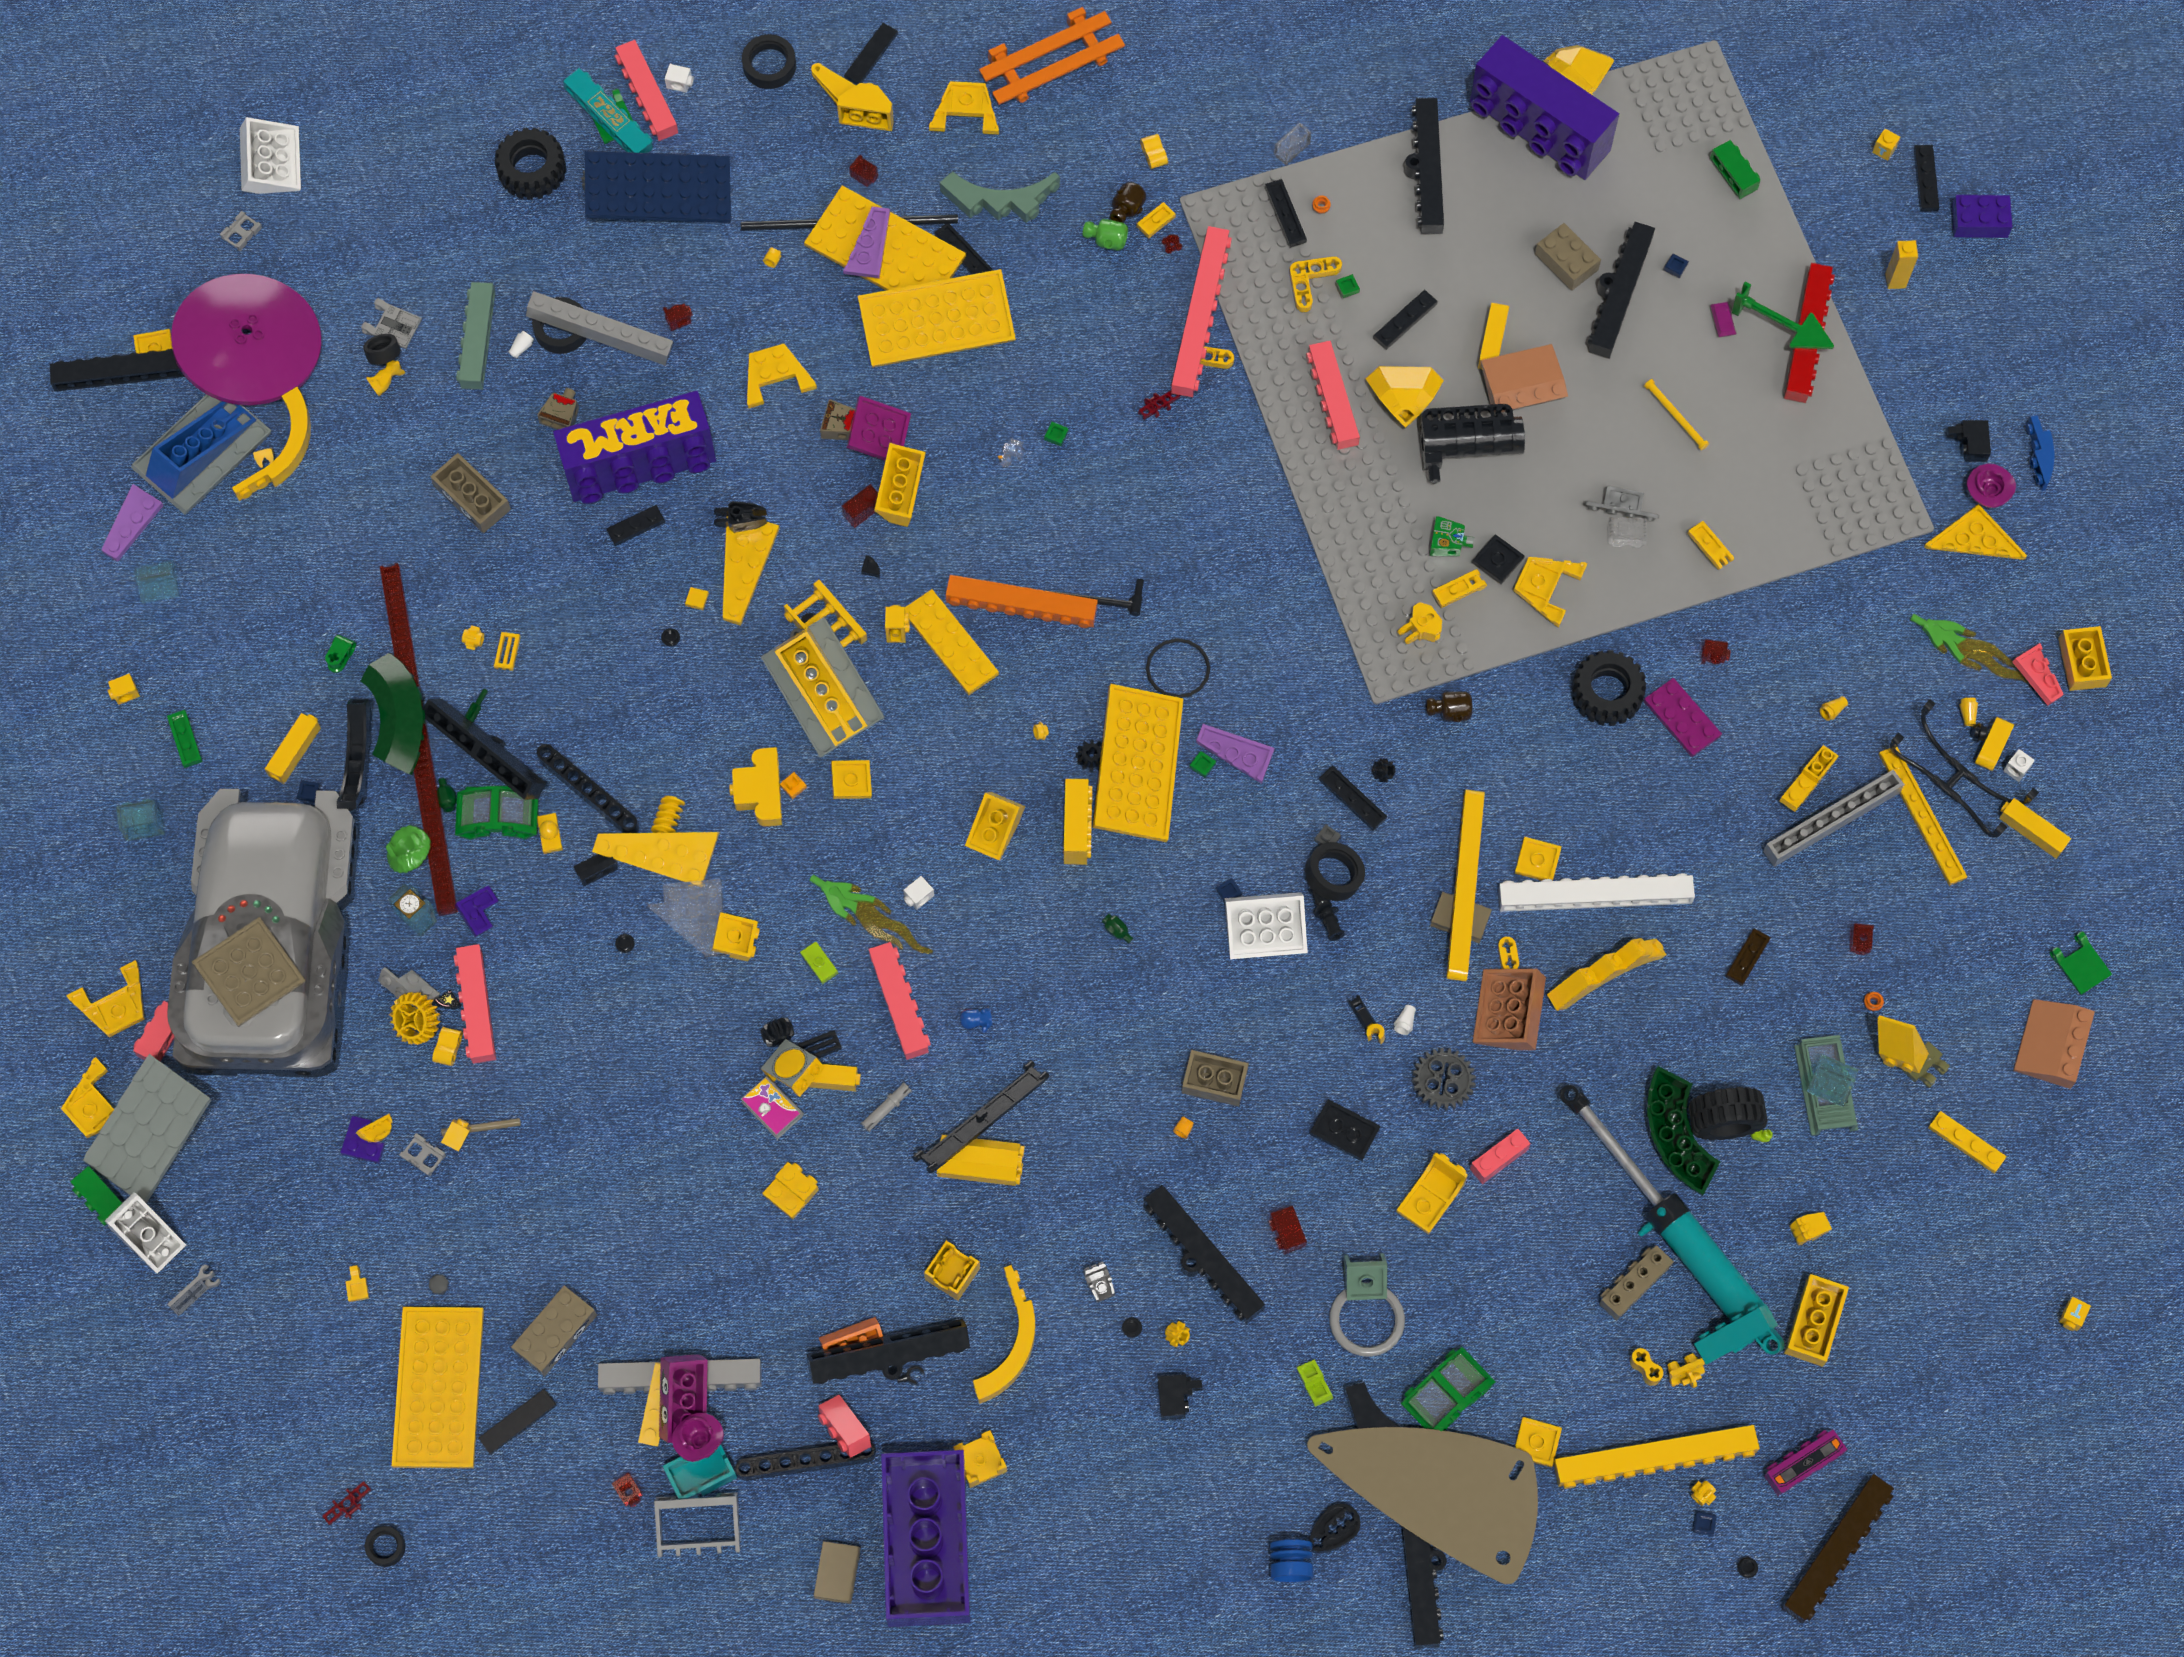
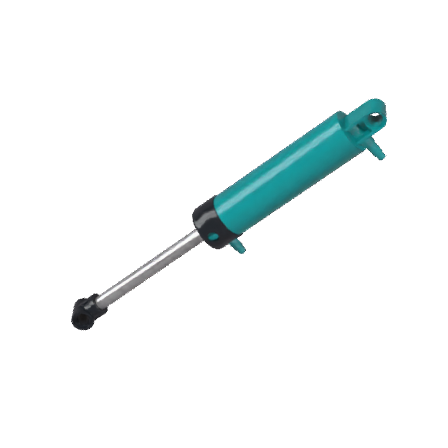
M1578 1085L1564 1086L1560 1091L1561 1100L1570 1107L1575 1115L1580 1114L1654 1205L1646 1215L1649 1222L1638 1231V1234L1644 1236L1655 1228L1731 1323V1318L1740 1313L1743 1316L1749 1313L1747 1309L1758 1304L1759 1307L1765 1305L1692 1215L1690 1209L1678 1194L1673 1193L1665 1199L1662 1198L1589 1107L1591 1102L1584 1095L1582 1088ZM1571 1089L1574 1090L1576 1094L1573 1100H1571L1568 1096V1093ZM1773 1328L1734 1349L1733 1352L1741 1351L1748 1344L1750 1345L1756 1340L1767 1354L1772 1355L1781 1352L1785 1344L1783 1338ZM1772 1339L1778 1343L1776 1350L1770 1348L1769 1343Z

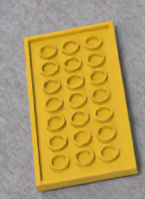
M842 185L805 240L804 246L845 268L871 208L883 207ZM890 212L880 278L860 277L884 290L951 279L963 259H965L966 253Z
M1001 269L858 296L872 368L1016 341Z
M1115 684L1109 685L1093 828L1162 842L1168 841L1183 698Z
M403 1307L392 1451L393 1468L474 1469L484 1319L483 1308Z

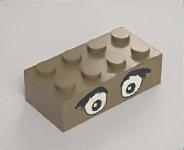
M459 453L454 455L430 476L433 486L483 534L511 510L508 500Z
M564 1285L511 1348L514 1353L545 1377L596 1318L597 1314L591 1306Z

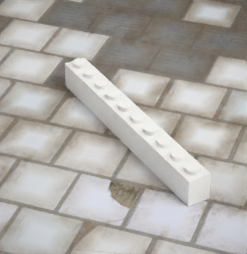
M1684 873L1677 874L1676 876L1661 874L1656 877L1641 875L1637 878L1621 876L1618 879L1601 877L1595 880H1591V878H1581L1580 880L1565 878L1560 881L1545 879L1541 882L1524 880L1522 883L1505 881L1500 883L1498 888L1500 912L1692 904L1695 898L1693 875L1687 876Z

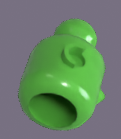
M1101 219L1099 225L1087 221L1084 224L1082 235L1085 238H1096V244L1101 248L1119 251L1125 246L1128 226L1123 222L1109 219Z

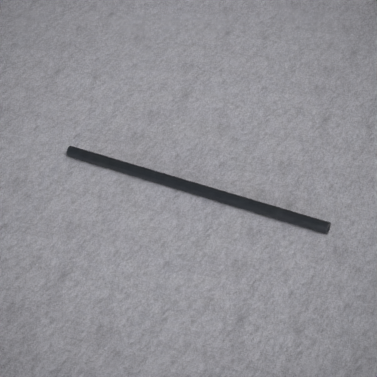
M958 214L899 216L914 225L958 223ZM819 219L741 222V231L814 228Z

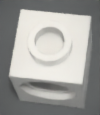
M670 64L665 76L666 88L687 93L689 86H692L694 80L690 68Z
M2019 749L2006 765L2004 772L2020 782L2035 760Z
M920 876L904 889L903 899L908 906H913L918 910L934 897V889Z

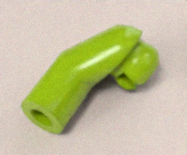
M1767 1129L1755 1132L1750 1136L1754 1140L1765 1143L1770 1141L1773 1134Z

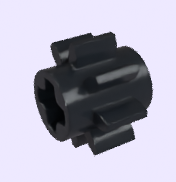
M1380 758L1379 761L1374 762L1375 764L1372 767L1374 779H1379L1380 782H1388V779H1393L1396 771L1393 762H1388V758Z

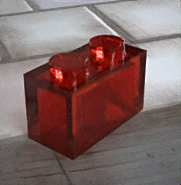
M871 484L841 506L843 516L854 528L875 513L874 509L878 492Z
M1293 1206L1270 1213L1268 1225L1271 1232L1275 1231L1277 1236L1275 1243L1278 1250L1282 1249L1285 1255L1306 1247L1307 1241Z

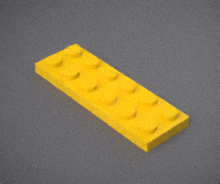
M933 589L905 607V614H909V622L968 695H971L999 675V671Z

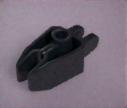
M732 501L728 504V507L714 509L716 516H728V518L715 519L714 525L729 527L733 533L757 529L767 524L766 517H762L767 515L766 508L757 504Z

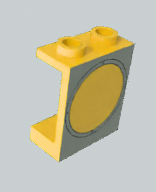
M785 1039L761 1067V1070L773 1082L777 1079L791 1087L794 1093L800 1097L825 1067L816 1056Z

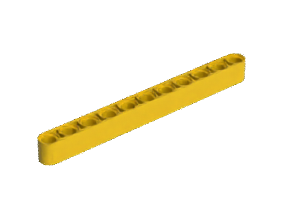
M1465 789L1463 798L1446 979L1465 982L1467 981L1485 796V792Z

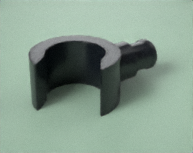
M912 1366L908 1369L907 1374L897 1378V1382H909L913 1386H918V1383L912 1380L910 1375L914 1371L925 1375L924 1370L919 1366Z

